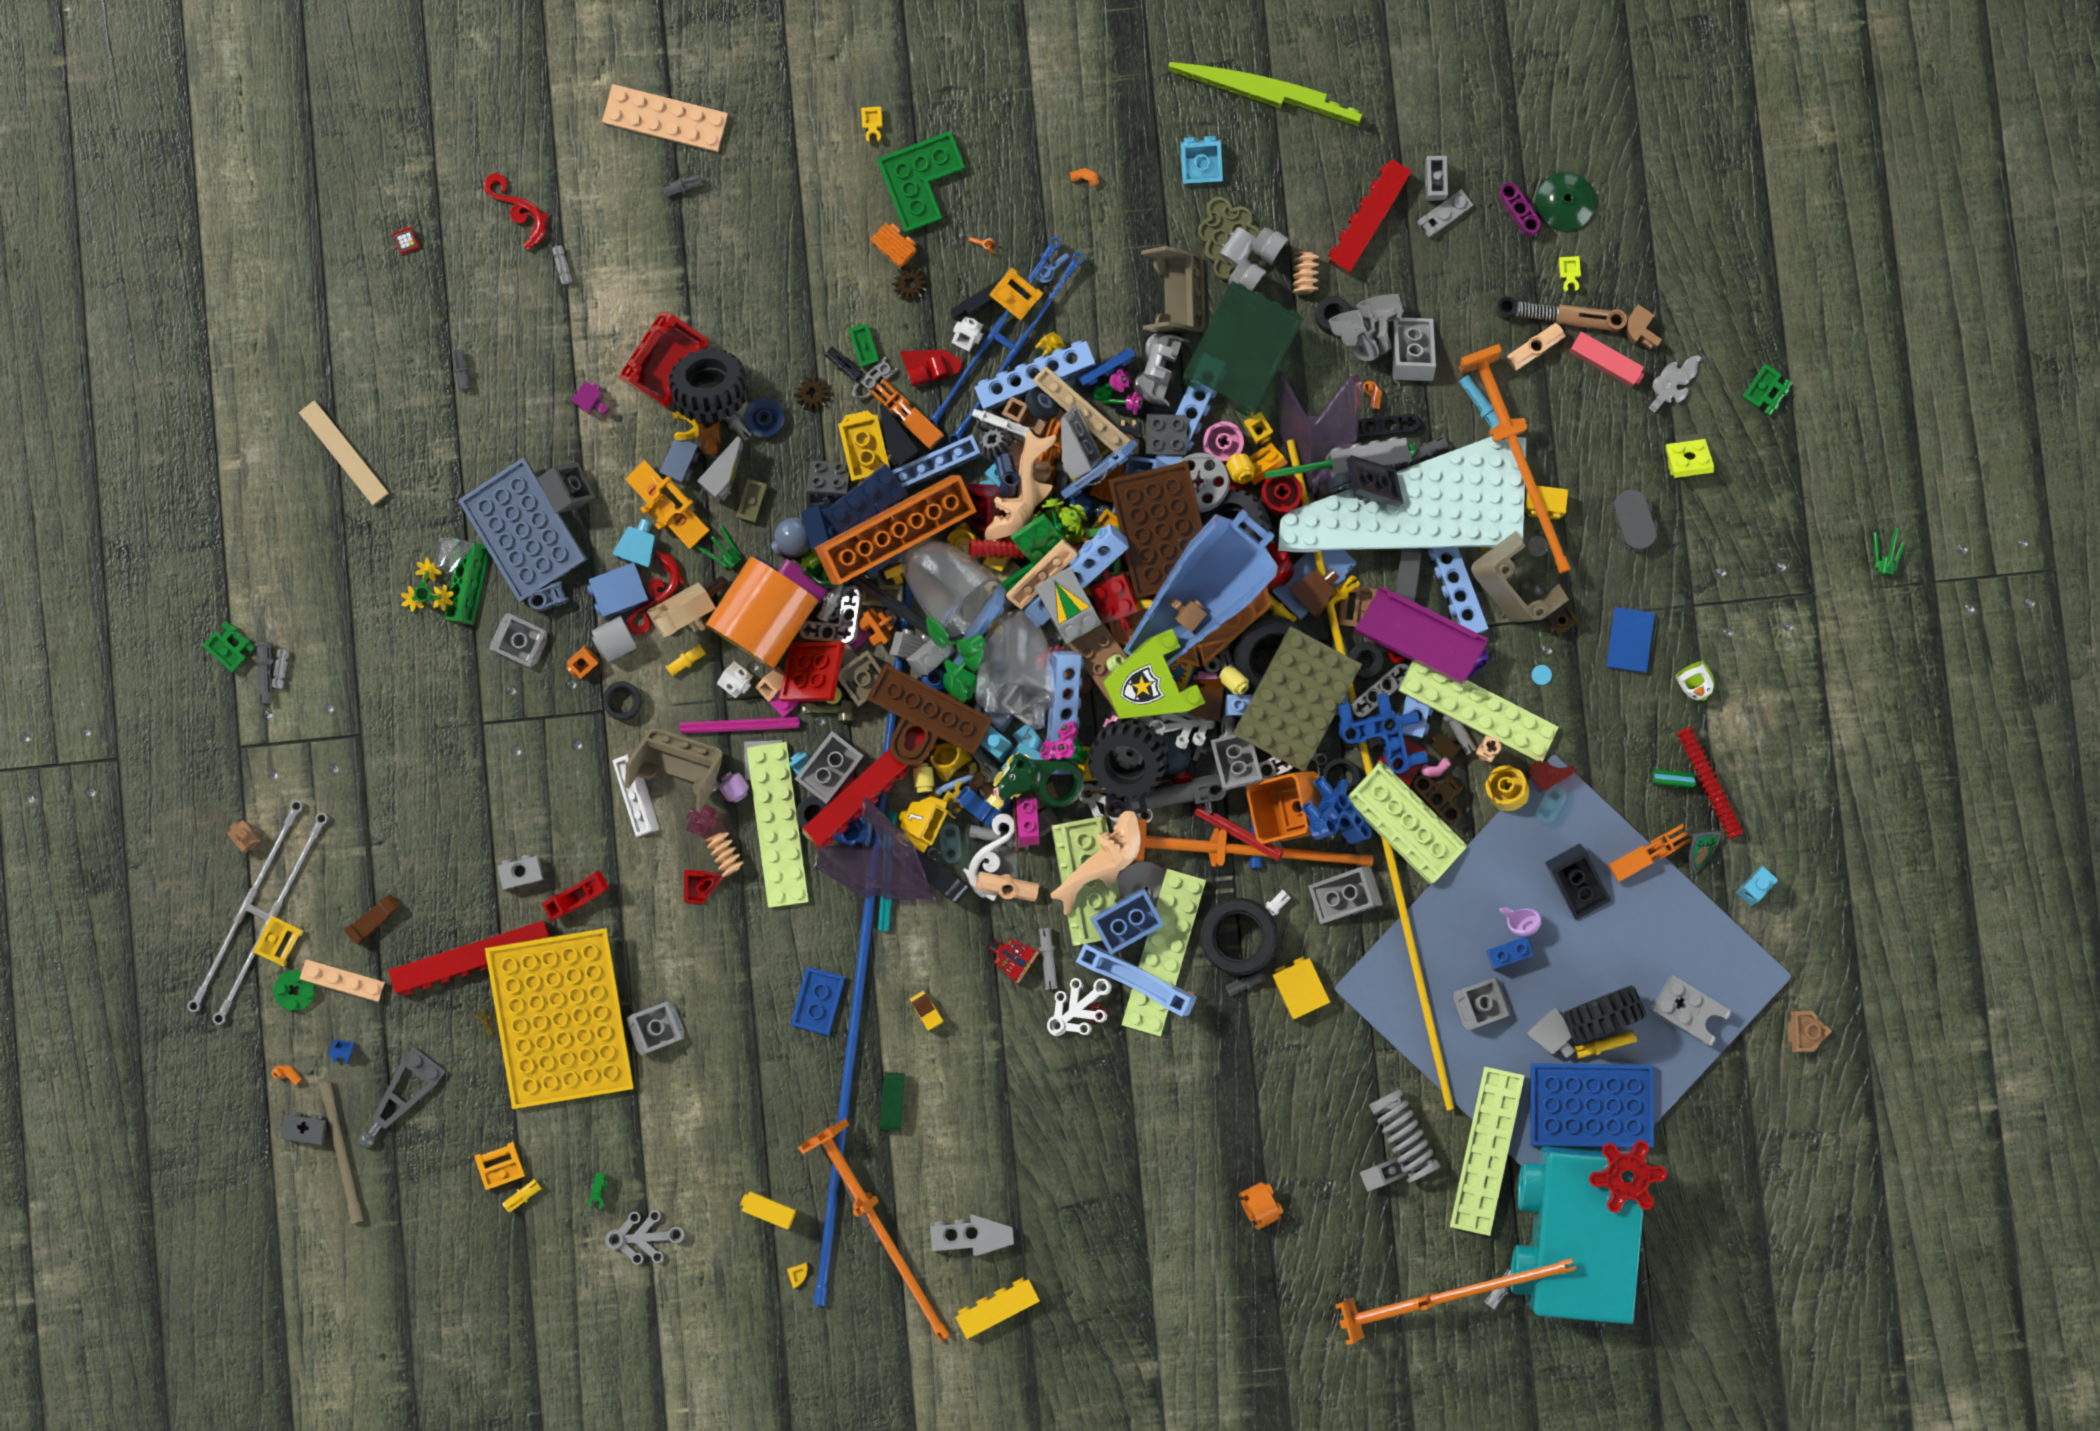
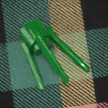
M720 525L719 528L732 551L730 549L726 550L714 536L711 537V540L724 553L721 556L722 559L697 543L694 547L721 564L724 569L728 567L731 570L742 560L740 557L741 553L736 549L723 525Z
M1898 528L1894 529L1889 556L1882 557V561H1880L1878 535L1877 532L1873 533L1875 550L1874 568H1878L1879 574L1894 575V571H1897V565L1905 546V542H1902L1894 560L1893 554Z

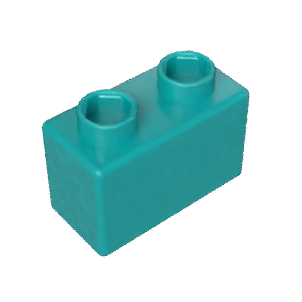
M1543 1146L1539 1152L1538 1164L1525 1162L1521 1166L1518 1184V1209L1521 1212L1534 1213L1531 1246L1516 1245L1514 1247L1511 1275L1555 1264L1573 1258L1574 1262L1567 1264V1266H1576L1575 1271L1559 1273L1511 1286L1513 1294L1527 1295V1305L1538 1316L1633 1324L1643 1209L1639 1207L1635 1200L1629 1199L1624 1202L1619 1212L1613 1213L1608 1210L1607 1201L1611 1196L1610 1190L1605 1186L1594 1187L1589 1182V1176L1592 1172L1604 1171L1608 1166V1160L1602 1151ZM1629 1170L1622 1173L1623 1181L1630 1182L1633 1179V1173Z

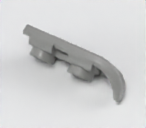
M882 358L856 383L852 390V396L857 400L869 398L872 395V390L875 392L878 390L876 388L878 385L876 380L882 376L887 381L898 369L895 368L893 370L885 362L887 358ZM861 384L869 391L864 396L856 395V390Z

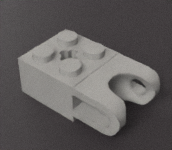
M1674 975L1668 978L1649 1010L1707 1046H1713L1715 1037L1707 1031L1705 1026L1706 1020L1712 1015L1721 1019H1729L1732 1014L1731 1010ZM1681 999L1683 1006L1677 1009L1675 1000Z

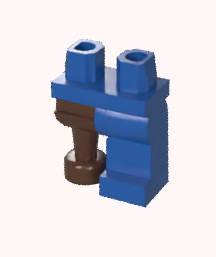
M978 772L969 784L975 789L980 788L986 795L981 799L972 789L965 786L954 800L983 824L992 827L993 819L1002 811L1008 815L1013 814L1012 799L1004 800V805L1000 810L992 806L986 800L991 794L994 795V787L985 782L986 777L981 772Z

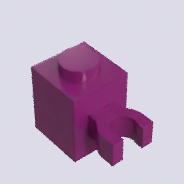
M585 381L571 399L574 405L589 415L594 408L604 416L610 410L608 406L600 402L603 397L602 392H600L602 388L594 382L589 384Z

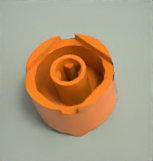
M1262 1182L1239 1193V1197L1244 1198L1241 1204L1251 1222L1255 1220L1257 1223L1254 1226L1257 1230L1280 1219V1214L1283 1213L1281 1205L1278 1202L1275 1203L1272 1197L1274 1192L1269 1184L1265 1185Z

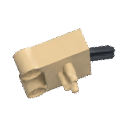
M719 576L705 588L698 582L664 602L653 606L647 613L662 637L673 634L687 624L694 632L699 629L703 631L706 627L701 617L716 609L710 598L728 585V580L723 576Z

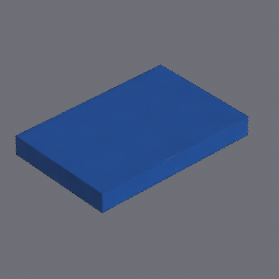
M1614 607L1606 667L1647 673L1655 613Z
M806 966L790 1025L830 1036L846 977Z

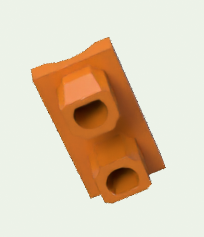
M872 608L863 614L864 617L858 622L864 631L870 627L875 631V634L869 637L873 646L885 644L894 638L890 632L894 628L890 623V620L894 618L892 614L886 617L883 611L878 614Z

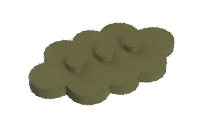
M1218 196L1208 202L1206 207L1208 218L1200 223L1198 234L1200 239L1206 243L1205 256L1214 262L1213 270L1215 275L1221 280L1228 281L1236 267L1218 256L1222 250L1221 245L1226 244L1230 238L1229 234L1233 233L1237 227L1244 229L1255 238L1258 237L1261 231L1258 227L1252 225L1253 217L1249 209L1242 206L1232 208L1229 200ZM1251 253L1247 258L1251 264H1256L1259 267H1263L1266 263L1259 255Z

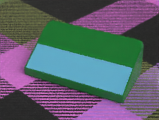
M1654 769L1652 783L1654 785L1693 788L1695 786V777L1690 772Z

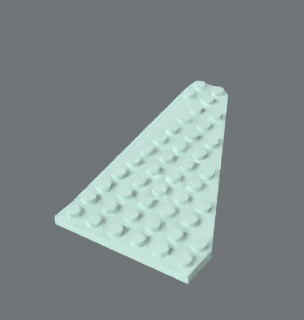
M1492 437L1397 471L1404 502L1399 507L1368 497L1364 500H1359L1355 497L1351 488L1287 512L1280 521L1278 551L1319 552V550L1451 547L1493 548L1515 531L1519 533L1523 540L1525 483L1507 439L1495 443L1492 441ZM1517 437L1526 459V438Z

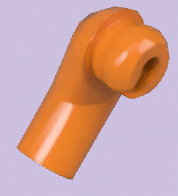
M1088 168L1070 172L1072 182L1085 179L1090 186H1095L1099 183L1098 174Z
M1366 381L1363 384V389L1371 398L1370 409L1379 410L1382 391L1373 381Z
M278 1065L271 1072L273 1078H288L294 1086L303 1080L290 1065Z

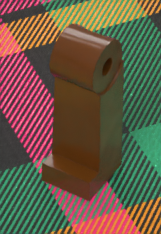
M390 894L352 925L346 927L344 931L355 944L359 945L400 908V905Z

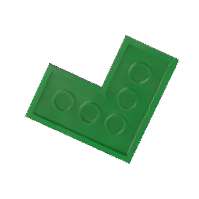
M951 131L876 159L905 233L942 220L929 182L965 169Z
M1042 514L1011 535L1012 541L1031 563L1000 583L1001 587L1006 589V593L1009 592L1062 539L1071 545L1045 514Z

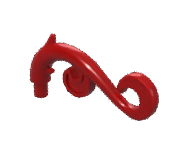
M500 173L490 174L484 181V190L490 197L496 200L515 204L509 213L514 223L524 224L527 221L528 213L521 214L520 211L522 209L532 214L535 220V229L531 227L532 234L529 236L530 239L523 245L529 251L534 245H538L545 235L548 212L542 214L536 205L523 198L494 193L491 190L492 184L500 183V191L505 192L507 189V179Z
M658 549L654 553V557L661 560V563L665 566V572L669 570L670 582L666 590L659 593L657 589L665 587L663 581L659 578L649 581L647 592L654 599L633 610L627 618V627L635 635L646 634L651 627L648 615L643 614L644 623L641 626L634 624L635 616L669 599L677 590L679 583L685 584L677 561L670 554H665Z

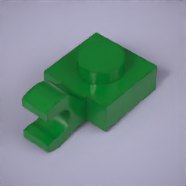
M596 1172L588 1206L591 1207L592 1202L598 1200V1209L603 1208L604 1200L601 1194L602 1190L606 1191L608 1185L606 1174Z

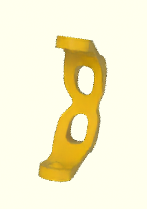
M678 411L673 412V418L687 420L693 425V428L687 432H676L674 439L682 441L698 438V422L695 419L691 421L685 418Z

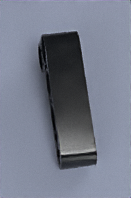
M908 841L897 853V856L956 905L959 904L970 890L967 885L953 876L938 862L932 861L927 853H922L910 846Z

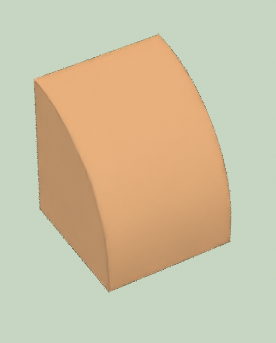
M778 666L764 676L755 687L768 702L780 694L784 672Z

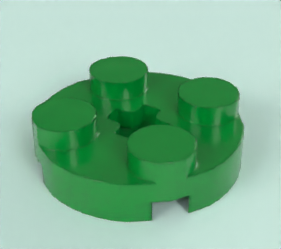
M298 970L283 973L278 977L273 986L274 997L277 1003L290 1011L303 1010L312 1003L315 994V984L300 980L301 971ZM292 985L294 987L299 986L300 988L298 989L299 994L297 996L289 993Z

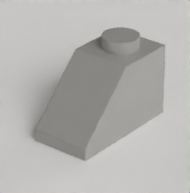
M1400 1156L1360 1172L1367 1191L1384 1186L1409 1174L1402 1172L1406 1165L1405 1163L1398 1164L1397 1159Z

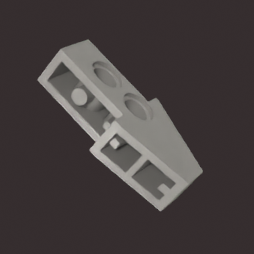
M970 1214L971 1223H967V1219L954 1220L955 1224L946 1225V1221L934 1222V1226H930L932 1251L973 1248V1255L978 1256L1014 1244L1013 1227ZM969 1227L977 1229L978 1235L976 1238L970 1239L966 1236V1230ZM948 1229L956 1230L957 1238L954 1241L946 1238V1231Z

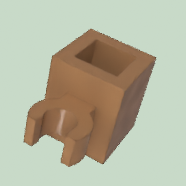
M1172 597L1168 602L1177 610L1173 618L1191 633L1207 615L1203 611L1204 606L1196 599L1194 602L1187 599L1182 604Z
M238 820L229 827L231 830L227 832L241 852L247 853L262 841L244 820L241 822Z

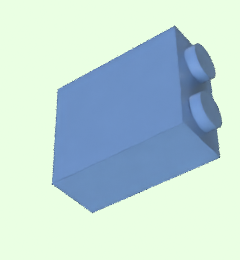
M634 562L588 579L590 585L587 586L591 597L595 596L597 604H594L598 616L602 615L604 619L649 602Z

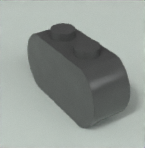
M1626 490L1620 493L1614 500L1611 508L1623 545L1631 551L1645 550L1654 542L1657 536L1656 531L1658 530L1657 521L1652 519L1650 513L1652 511L1649 499L1646 500L1643 493L1637 490Z

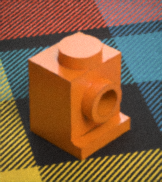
M585 644L567 660V669L573 676L577 675L581 679L598 664L599 658ZM578 659H584L585 663L579 664Z

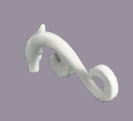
M1008 814L997 815L992 821V829L996 835H1001L999 826L1001 823H1006L1009 825V832L981 848L973 857L969 870L963 869L974 892L980 897H986L992 901L996 899L997 894L976 890V879L980 863L984 858L989 859V863L984 862L982 864L985 871L995 872L1000 866V857L992 851L1007 842L1015 833L1013 817Z

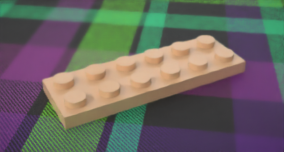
M612 84L602 123L718 153L728 113Z

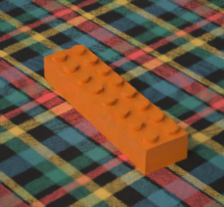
M951 475L815 547V550L831 584L840 585L977 511L961 476Z

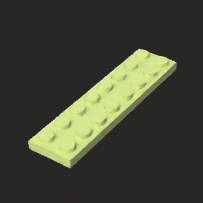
M1414 661L1411 662L1398 690L1400 693L1485 736L1496 738L1500 744L1538 763L1543 762L1559 728L1468 680L1461 685Z
M787 742L747 747L768 908L807 903L809 900L799 827L796 818V805Z
M1167 869L1155 908L1164 926L1148 934L1139 968L1175 986L1206 880ZM1132 988L1122 1025L1161 1036L1168 1009Z
M1484 1066L1450 1227L1488 1236L1491 1234L1525 1075Z

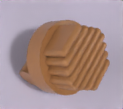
M1049 460L1034 462L1033 478L1039 483L1046 484V481L1049 479Z

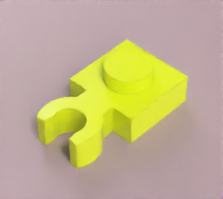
M1579 256L1559 257L1560 279L1566 278L1563 285L1564 292L1568 291V284H1573L1574 290L1578 291L1579 283L1575 278L1581 276Z

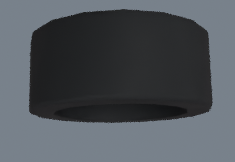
M624 681L615 682L608 686L602 698L603 707L606 712L614 719L621 721L629 720L636 716L642 705L641 694L638 689L631 683ZM620 689L628 690L634 697L633 707L624 713L615 711L610 703L612 694Z
M1334 759L1325 766L1321 776H1324L1329 783V773L1334 767L1344 766L1348 768L1352 773V783L1346 794L1348 796L1359 784V769L1348 759Z

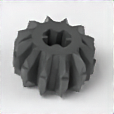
M999 427L995 430L990 428V432H984V437H979L980 443L978 448L982 456L991 462L1001 454L1012 451L1011 446L1013 443L1010 435Z

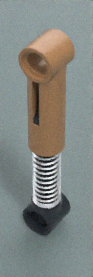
M1511 296L1502 297L1495 308L1497 316L1501 319L1524 316V318L1526 316L1528 318L1535 317V319L1538 317V319L1542 318V320L1546 318L1545 320L1549 319V321L1553 319L1552 321L1556 320L1557 324L1602 329L1612 333L1621 331L1627 322L1626 314L1618 309L1610 311L1561 304L1556 307L1544 306L1543 304L1541 306L1538 304L1537 306L1536 303L1534 305L1531 303L1530 305L1529 302L1527 304L1524 302L1523 304V302L1515 300ZM1509 304L1511 311H1503L1501 305ZM1612 317H1617V318H1619L1621 324H1620V325H1614V324H1612L1611 318H1612Z

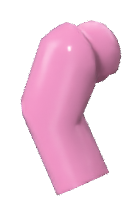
M1443 758L1437 766L1423 765L1420 772L1430 778H1440L1451 764Z

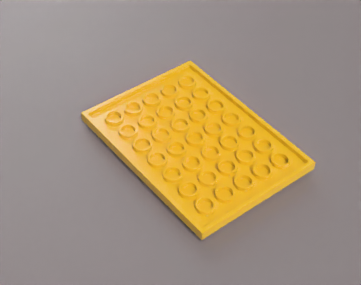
M607 928L485 948L512 1109L634 1089Z

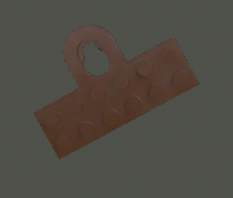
M886 663L866 700L901 718L891 737L890 749L894 758L899 763L907 766H915L925 761L938 737L975 755L993 722L992 718ZM919 727L924 730L925 739L922 744L909 751L904 746L906 741L905 734L910 728Z

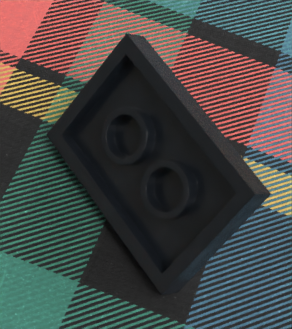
M1353 455L1346 459L1353 493L1357 499L1364 500L1368 497L1397 507L1404 503L1396 469Z

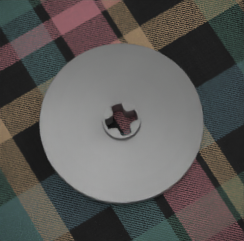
M1137 862L1127 866L1117 877L1120 898L1123 899L1138 891L1139 888L1147 887L1148 896L1156 908L1166 871L1150 862Z

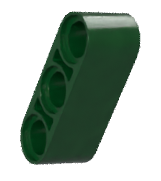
M884 1072L880 1131L901 1132L905 1073Z

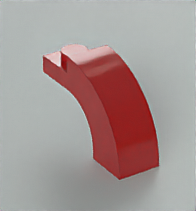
M599 870L575 886L554 895L542 903V906L552 922L602 895L601 893L609 889V886Z

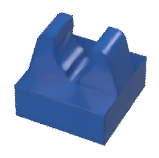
M334 1039L329 1052L332 1061L336 1063L339 1057L344 1058V1064H348L355 1042Z

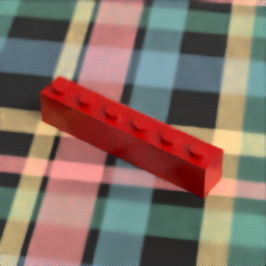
M1393 159L1390 160L1389 164L1384 163L1379 171L1382 174L1379 180L1374 179L1369 187L1371 193L1368 197L1364 196L1359 204L1361 209L1358 214L1353 213L1348 221L1351 224L1348 230L1343 229L1338 238L1340 243L1337 247L1333 246L1328 254L1330 257L1328 263L1347 275L1351 273L1412 173L1410 169Z

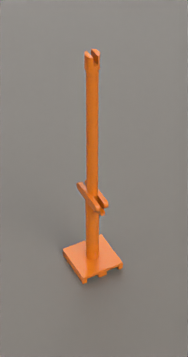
M1497 344L1462 357L1458 368L1461 375L1478 369L1499 421V424L1491 429L1489 434L1490 436L1493 435L1492 441L1495 443L1507 439L1561 574L1569 571L1571 568L1566 556H1564L1516 436L1526 431L1525 418L1510 419L1489 367V364L1499 361L1502 350L1500 345Z
M1138 820L1141 843L1138 855L1134 859L1135 863L1144 861L1145 848L1209 853L1211 867H1216V865L1222 866L1225 862V853L1270 857L1250 845L1226 843L1227 832L1224 829L1219 831V828H1214L1210 841L1146 836L1147 820ZM1280 848L1283 850L1281 858L1373 866V855Z
M846 1118L818 1135L815 1134L798 1148L804 1154L822 1144L855 1200L853 1204L854 1215L859 1217L865 1214L931 1324L938 1340L942 1341L949 1337L950 1334L939 1320L872 1208L878 1203V1198L876 1196L872 1197L871 1193L863 1191L832 1137L849 1125Z
M1570 1258L1536 1269L1434 1295L1429 1293L1422 1297L1357 1313L1354 1298L1344 1300L1335 1306L1336 1309L1341 1308L1344 1319L1340 1321L1342 1329L1347 1328L1349 1339L1345 1342L1346 1345H1349L1364 1338L1361 1327L1363 1324L1418 1310H1426L1437 1304L1515 1284L1575 1271L1576 1266H1567V1264L1574 1262V1259Z

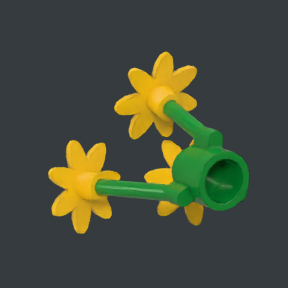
M426 557L425 564L417 562V566L421 569L417 570L415 574H423L420 586L415 591L411 586H408V593H401V596L407 599L402 603V606L410 604L411 612L415 610L416 605L419 608H424L422 602L428 599L436 600L433 608L440 605L443 611L446 610V604L453 605L452 600L449 598L454 595V592H447V585H443L441 590L435 586L434 591L436 594L433 595L431 588L426 585L428 577L435 582L436 577L434 574L442 573L441 570L435 569L438 561L430 565V560Z

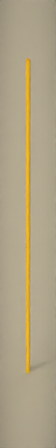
M1288 440L1287 446L1292 467L1298 466L1300 461L1295 440ZM1294 474L1302 485L1301 504L1302 506L1308 505L1310 503L1303 474ZM1321 550L1313 552L1317 570L1325 575L1326 570ZM1332 599L1326 609L1336 651L1346 656ZM1353 683L1347 691L1349 704L1356 699ZM1365 740V742L1359 743L1367 776L1373 769L1367 741ZM1381 836L1446 1110L1454 1109L1453 1100L1392 846Z

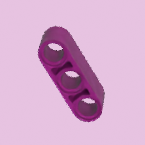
M1507 182L1503 184L1499 191L1501 203L1524 236H1535L1541 226L1539 218L1514 183ZM1509 189L1513 192V196L1507 197L1503 191ZM1522 206L1524 213H1517L1514 207ZM1527 222H1532V223H1534L1536 229H1534V230H1529V229H1527V228H1526V223H1527Z
M785 559L777 572L818 600L817 604L822 607L824 604L823 600L827 597L831 588H823L816 585L802 573V568Z

